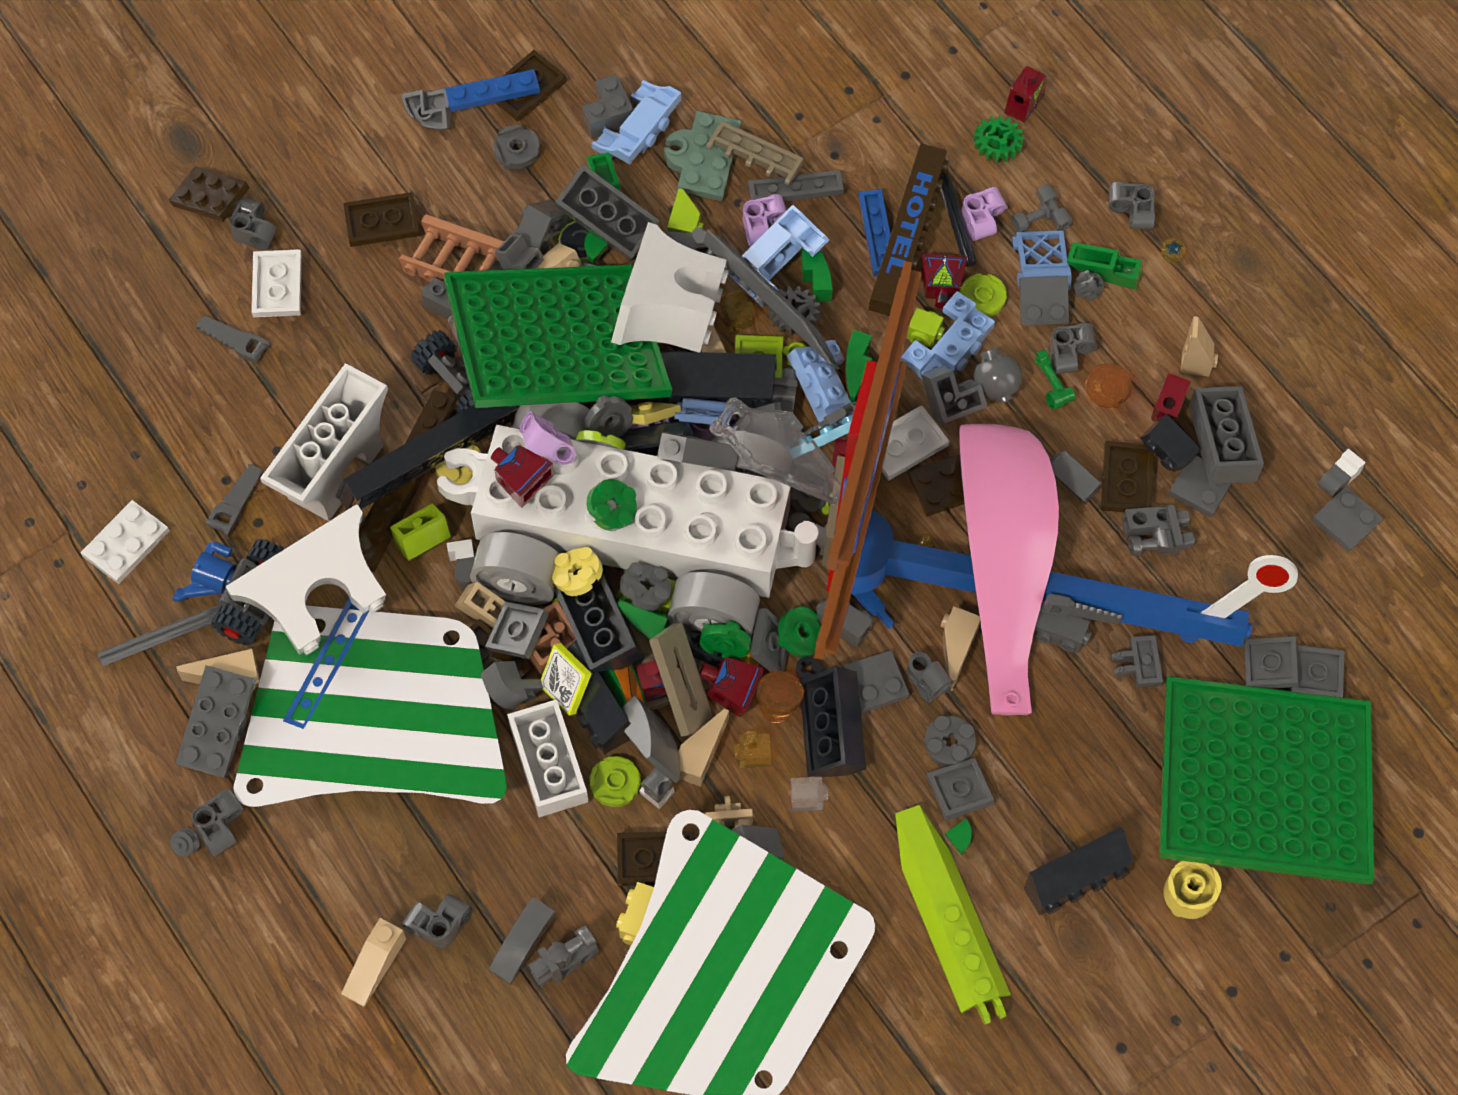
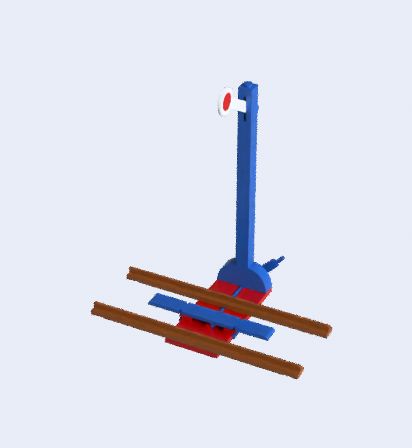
M903 262L901 278L899 277L878 362L867 360L848 432L836 525L827 562L829 576L826 591L829 594L815 649L814 658L824 660L825 653L836 654L851 594L856 597L871 616L877 615L888 629L893 628L894 622L886 614L885 605L872 591L883 582L886 575L976 593L972 558L970 555L893 540V531L890 524L884 517L872 510L907 369V363L900 360L921 280V272L911 270L912 262ZM1266 555L1256 558L1248 567V580L1214 604L1050 572L1042 602L1045 601L1049 594L1069 597L1075 603L1123 615L1120 621L1122 623L1180 634V638L1187 643L1196 642L1198 638L1242 647L1245 637H1250L1252 623L1248 622L1249 612L1238 609L1264 591L1279 593L1291 589L1297 582L1298 570L1293 562L1281 556Z

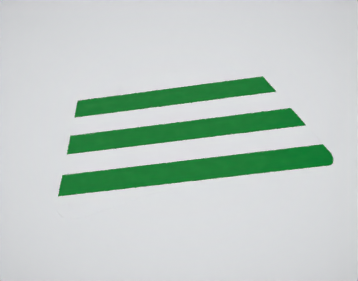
M306 606L312 618L322 619L326 624L325 629L320 632L321 641L318 643L319 648L308 655L304 652L299 655L282 628L274 621L233 787L236 798L243 805L259 807L318 794L349 791L425 793L481 804L495 803L504 797L507 783L490 698L481 677L484 669L476 636L469 627L460 621L450 618L384 612L370 614L369 612L334 678L305 728L302 729L283 722L343 609ZM349 609L290 719L304 724L362 615L360 610ZM350 613L357 615V620L353 623L347 620V616ZM450 630L457 631L460 635L459 641L455 645H446L443 641V636L446 632ZM340 634L346 637V641L342 644L336 642V637ZM333 656L334 663L326 665L324 662L325 657ZM316 677H320L323 680L322 685L319 687L313 685V680ZM304 699L311 701V706L307 709L301 706V702ZM253 778H259L263 781V788L257 794H251L246 789L247 783Z
M683 811L671 820L667 829L654 890L642 925L608 992L584 1027L571 1042L566 1053V1064L573 1073L581 1076L689 1095H779L787 1086L868 947L875 932L874 919L867 910L700 811ZM688 823L696 824L699 827V837L694 841H688L682 835V829ZM836 941H842L848 947V953L842 959H836L830 953V947ZM761 1070L770 1072L773 1077L771 1086L766 1089L759 1088L755 1083V1076Z

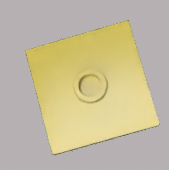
M639 403L638 405L631 406L632 424L646 425L673 417L675 412L681 411V407L678 404Z

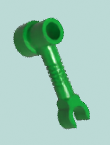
M1046 350L1036 352L1038 357L1034 358L1035 362L1044 371L1054 389L1046 393V401L1049 408L1056 410L1062 408L1066 403L1075 401L1073 389L1071 387L1064 389L1054 372L1048 352Z

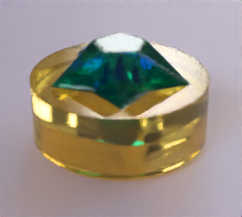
M1176 238L1167 239L1162 245V257L1169 262L1182 260L1186 251L1185 244Z

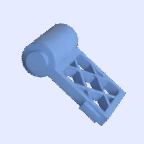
M1063 230L1017 232L1016 236L1012 237L1013 250H1018L1021 273H1017L1018 287L1019 278L1068 276V290L1071 289V269L1067 264ZM1048 239H1058L1059 243L1052 247L1046 241ZM1022 240H1032L1036 244L1029 248L1023 244ZM1040 246L1049 251L1044 257L1035 252ZM1055 255L1062 260V263L1053 264L1048 259ZM1032 256L1039 262L1026 265L1025 260Z
M683 398V402H678L681 411L675 412L674 419H679L681 422L730 427L732 407L730 402Z

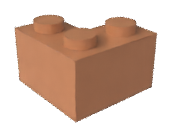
M557 601L544 608L549 613L541 631L544 636L538 639L530 656L531 662L541 676L554 644L561 643L567 649L576 640L567 617Z

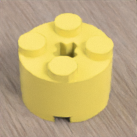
M1181 861L1172 869L1165 882L1163 890L1165 902L1177 917L1187 919L1203 917L1211 911L1219 897L1221 879L1218 872L1207 864Z

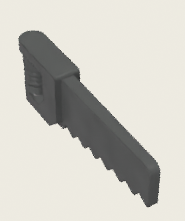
M203 316L196 326V329H201L202 333H206L207 336L218 339L219 343L223 342L224 346L234 349L239 354V357L255 364L265 349H269L271 346L269 341L247 331L244 333L207 316ZM252 343L257 344L252 353L247 352Z
M850 402L825 416L822 422L787 442V445L790 446L825 425L830 426L854 412L856 404Z
M248 464V469H244V474L240 475V480H236V485L232 486V491H229L228 496L224 497V502H220L213 509L207 520V526L224 532V535L228 537L232 534L242 516V509L262 475L261 468ZM225 516L231 520L229 523H225L217 518Z
M1049 594L1045 601L1042 602L1040 612L1065 618L1070 615L1111 624H1119L1123 616L1075 603L1069 597Z

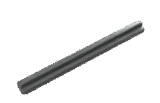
M223 604L98 652L100 663L103 666L207 626L212 623L220 606H223Z

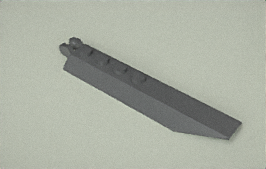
M701 227L693 229L691 235L697 244L701 245L704 249H709L707 251L709 255L727 260L724 269L729 270L728 273L731 276L736 274L740 278L738 283L747 291L752 289L756 293L754 298L762 306L767 304L827 363L835 369H839L820 331L726 241L722 242L709 229L707 231H704Z

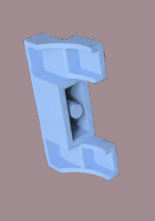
M643 80L636 93L631 94V101L638 105L621 125L620 134L604 128L603 134L596 142L593 141L592 149L601 154L609 152L611 159L615 156L631 164L640 152L644 153L648 147L654 145L657 135L661 131L666 130L670 122L668 116L681 101V92L670 86H656Z
M792 205L742 257L779 291L769 280L801 248L813 257L829 239L801 211ZM728 273V275H729L738 285H740V284L738 283V281L740 280V278H739L736 274H735L734 276H731V275ZM744 289L749 294V296H751L761 307H763L754 298L756 293L752 289H750L749 291Z
M958 291L943 307V313L955 322L932 350H929L915 340L901 357V362H906L907 366L921 379L922 373L940 366L953 370L954 375L957 371L962 372L968 363V358L972 354L975 356L979 352L983 340L994 328L995 321L977 310L976 303Z
M825 341L837 365H840L845 359L836 341ZM812 347L795 348L787 356L819 423L824 420L825 416L851 402L835 368L827 363ZM854 412L850 413L849 415L845 416L844 418L853 415ZM842 419L833 423L834 428L843 425Z

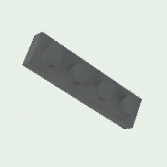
M840 170L796 175L789 186L784 184L786 177L748 181L751 200L778 194L783 197L785 202L843 195L844 191Z

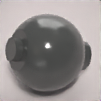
M999 347L980 353L982 362L975 368L974 381L981 384L985 398L989 400L998 399L999 403L1013 399L1011 394L1016 393L1022 383V371L1018 362L1009 355H1002Z

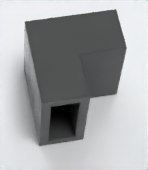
M511 234L495 251L503 270L536 269L544 261L540 249L528 247L523 235Z

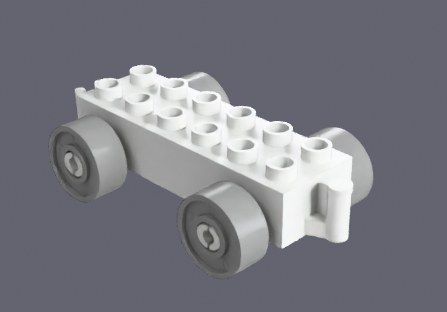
M578 402L520 405L517 409L512 428L496 425L488 454L460 448L445 453L444 458L448 468L454 469L465 466L473 472V477L465 484H456L446 476H441L437 479L438 490L446 499L473 506L471 511L475 537L480 542L470 573V579L472 583H480L502 600L510 603L542 605L550 602L554 597V587H556L552 580L556 566L554 563L556 556L573 549L589 547L597 555L602 565L628 569L634 562L649 564L666 570L667 578L677 579L667 619L671 625L682 622L684 630L688 632V635L694 631L702 633L703 625L705 624L725 625L726 622H735L740 625V630H743L751 637L760 602L759 596L769 598L775 570L791 566L808 567L815 561L816 542L818 539L817 526L810 521H803L796 526L794 532L785 529L790 510L791 483L788 482L792 457L780 444L759 435L729 432L720 434L711 440L740 446L736 470L731 471L576 441L578 432L586 430L583 426V419L590 410ZM532 412L552 422L555 430L569 436L576 451V456L567 465H560L542 456L553 463L554 476L521 508L497 482L494 471L497 464L490 457L498 447L508 454L518 445L528 449L524 444L525 441L520 432V425L525 415ZM562 447L558 451H564L567 447ZM607 479L619 480L628 487L633 488L636 492L637 511L635 518L630 525L617 531H607L597 526L594 522L595 518L592 513L589 514L586 505L589 491L599 482ZM613 500L607 501V504L611 506L613 511L616 508L615 502Z

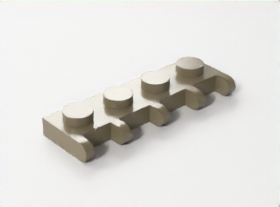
M723 121L720 122L706 146L710 150H712L714 145L725 149V157L730 158L734 153L747 159L745 166L749 168L753 163L768 169L766 176L771 177L774 172L786 177L784 184L788 186L795 178L804 158Z

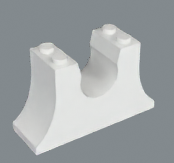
M648 222L621 303L611 342L622 345L633 341H655L700 353L702 344L707 345L710 338L711 330H707L708 325L713 326L717 312L712 310L714 303L720 302L723 289L719 288L720 283L725 284L729 270L724 269L727 260L688 248L668 237L658 225Z
M345 363L261 476V482L287 496L294 503L330 521L342 504L336 498V493L350 462L354 457H357L371 464L383 447L380 434V415L385 396L388 392L387 385Z
M357 504L226 586L227 592L233 601L245 602L258 607L274 619L287 635L299 655L303 652L308 655L319 648L318 643L321 641L316 621L306 609L307 597L313 589L324 584L337 585L346 591L351 603L363 614L367 611L372 614L382 608L386 596L367 566L361 551L359 528L363 512Z

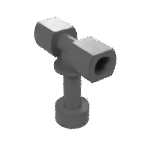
M1045 184L1037 189L1036 196L1041 202L1039 204L1040 209L1026 215L1019 212L1011 216V222L1016 232L1027 230L1029 223L1040 218L1045 220L1051 219L1058 231L1069 228L1072 223V219L1066 209L1058 206L1056 202L1058 196L1050 184Z

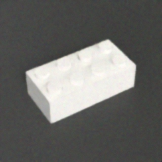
M557 699L507 714L538 817L588 803L587 790Z

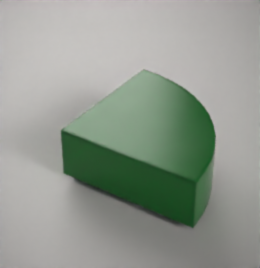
M591 232L587 234L584 242L585 252L589 261L594 264L608 249V244Z
M964 819L945 833V837L957 852L963 855L968 849L972 836L971 827L967 819Z

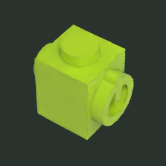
M916 308L909 324L907 339L911 343L916 340L926 348H933L936 341H939L944 335L945 328L942 327L944 317L932 311L927 312Z

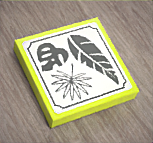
M561 643L554 644L541 677L543 690L553 700L557 699L559 706L569 716L574 715L578 710L592 673Z

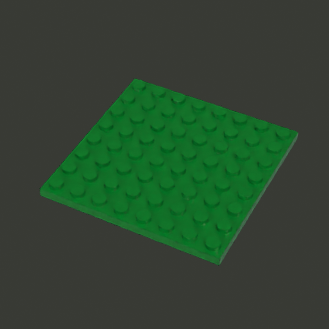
M632 265L444 272V283L475 408L597 401L603 395L621 397L624 400L671 397L672 387L657 342L633 341L622 345L611 342L621 303L633 270Z
M1167 676L1165 681L1159 858L1372 885L1374 881L1371 701Z

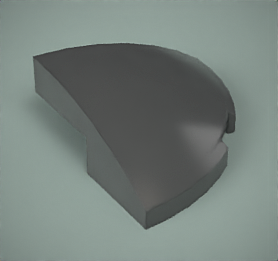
M445 88L430 92L418 90L402 94L406 111L413 119H417L422 123V126L432 130H449L451 112Z

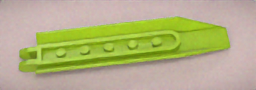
M920 805L895 813L901 868L961 1013L976 1007L983 1024L990 1023V1014L986 1009L985 1003L992 1001L997 1016L1000 1019L1006 1017L1005 1009L999 997L1010 996V991L950 850Z

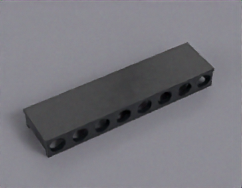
M660 351L672 387L670 399L647 398L625 400L631 405H638L643 402L678 404V402H683L684 397H690L700 400L715 398L720 402L732 403L731 408L754 409L773 403L775 373L777 370L776 354ZM731 399H740L743 401H733ZM755 400H765L767 402H758Z
M473 405L344 478L336 493V498L340 500L346 510L353 507L354 499L356 501L361 499L358 506L360 509H363L445 461L444 455L448 451L457 448L467 449L493 434L496 425H509L511 423L508 418L509 414L520 406L475 408Z

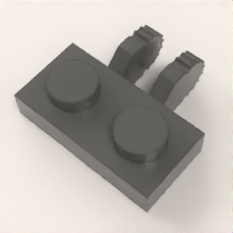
M1155 635L1130 637V651L1112 654V661L1114 662L1132 660L1133 665L1115 668L1114 674L1116 677H1128L1134 674L1136 688L1162 686L1163 679Z

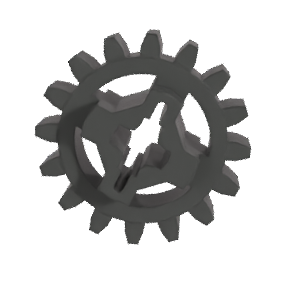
M788 286L787 292L780 289L779 293L812 325L816 326L817 319L820 317V304L816 302V296L812 295L809 297V290L806 289L804 292H801L800 286H797L796 291H792L790 286ZM769 307V319H772V326L776 327L779 325L780 333L788 330V336H791L794 330Z

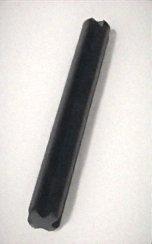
M947 169L946 174L942 173L940 179H943L942 197L961 256H967L966 267L975 266L977 259L950 173Z

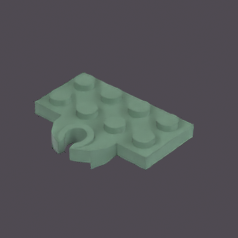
M696 111L692 130L682 129L668 136L666 146L677 145L681 147L679 151H673L669 147H664V157L667 166L673 171L681 172L677 192L678 189H683L686 194L718 201L723 200L733 154L730 158L725 157V149L714 145L712 150H710L706 146L721 121L740 129L741 120Z

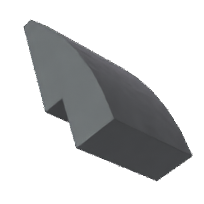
M634 696L621 708L631 723L624 732L648 761L673 782L677 783L680 777V762L675 739L664 720L639 698Z

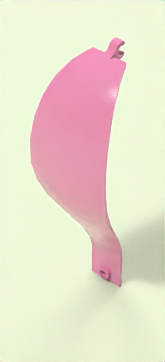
M998 424L961 425L960 457L964 502L986 657L991 713L1029 715L1032 713L1028 682V658L1034 629L1053 563L1058 535L1059 504L1056 480L1050 459L1043 445L1031 432L1017 427Z

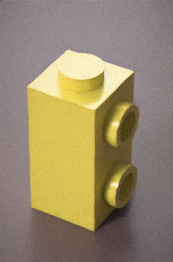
M637 882L635 890L630 889L626 899V904H628L625 914H620L616 928H619L620 938L630 946L642 925L654 887Z

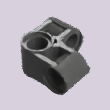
M1112 183L1109 187V209L1116 213H1130V229L1153 230L1154 189L1147 184Z
M242 197L229 221L232 237L236 242L254 246L261 250L269 248L277 227L268 221L262 220L265 204Z
M1081 323L1078 325L1060 326L1054 329L1049 349L1052 367L1056 374L1079 372L1076 354H1088L1097 349L1092 324ZM1060 339L1065 341L1066 343H1060L1057 340Z
M923 652L914 653L910 657L906 669L907 676L927 703H931L951 689L953 681L938 661L932 662L930 657ZM921 664L925 669L918 671L913 665Z
M230 789L219 792L212 799L198 806L192 813L195 828L213 857L218 856L236 844V840L226 824L238 817L244 811V808ZM205 817L212 818L207 824L199 823Z
M447 894L440 903L436 913L427 906L416 902L401 925L411 934L421 937L435 947L445 948L452 943L461 927L468 921L473 908L453 895ZM438 929H446V933L443 936H434Z

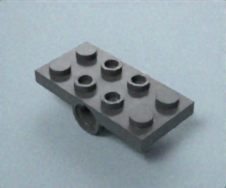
M205 665L175 764L227 778L237 742L242 739L246 730L247 717L245 716L256 679Z

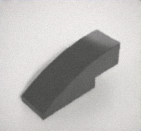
M532 897L504 940L489 967V971L511 985L541 943V937L556 918L555 911Z

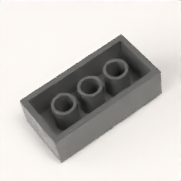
M582 164L554 203L555 207L606 242L608 246L629 261L640 248L648 222L657 225L660 221L584 164Z
M1242 386L1195 388L1189 404V410L1199 447L1201 448L1200 451L1209 484L1257 482L1264 462Z

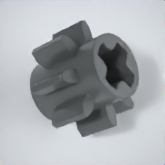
M1090 270L1079 273V277L1074 282L1076 294L1080 298L1087 297L1088 301L1098 298V294L1102 293L1101 290L1104 287L1101 276L1097 273L1091 274Z

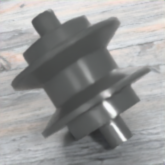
M183 828L172 835L170 845L177 855L186 857L199 848L200 838L193 829Z

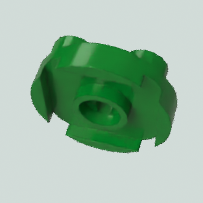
M603 480L589 491L586 502L589 514L592 513L597 526L607 531H617L630 525L635 518L637 511L636 492L633 488L628 487L619 480ZM613 500L615 502L616 508L613 511L611 506L607 504V501Z
M802 606L784 612L778 624L779 636L777 641L780 647L786 648L789 653L800 658L813 655L821 629L816 620L819 618L816 613ZM800 627L802 628L801 631L805 634V636H801L799 634L798 629Z
M726 622L725 625H703L700 646L706 652L714 654V651L722 653V658L738 659L747 655V651L750 650L751 637L743 630H740L738 623Z

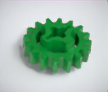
M999 115L998 120H994L990 116L989 122L982 120L981 126H976L973 137L975 142L974 149H979V156L987 155V161L994 158L995 163H998L999 159L1007 162L1008 156L1014 159L1016 153L1021 152L1024 137H1022L1023 130L1017 129V122L1011 124V118H1007L1004 121L1001 115Z

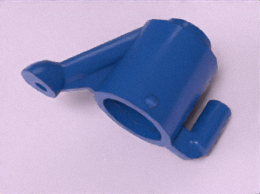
M218 542L208 543L205 551L194 564L191 584L182 589L178 588L173 596V601L181 602L190 597L223 594L236 570V564L214 556V553L230 557L233 549Z

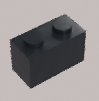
M1167 414L1159 417L1140 437L1144 442V447L1150 453H1155L1161 459L1162 466L1173 473L1183 469L1201 450Z

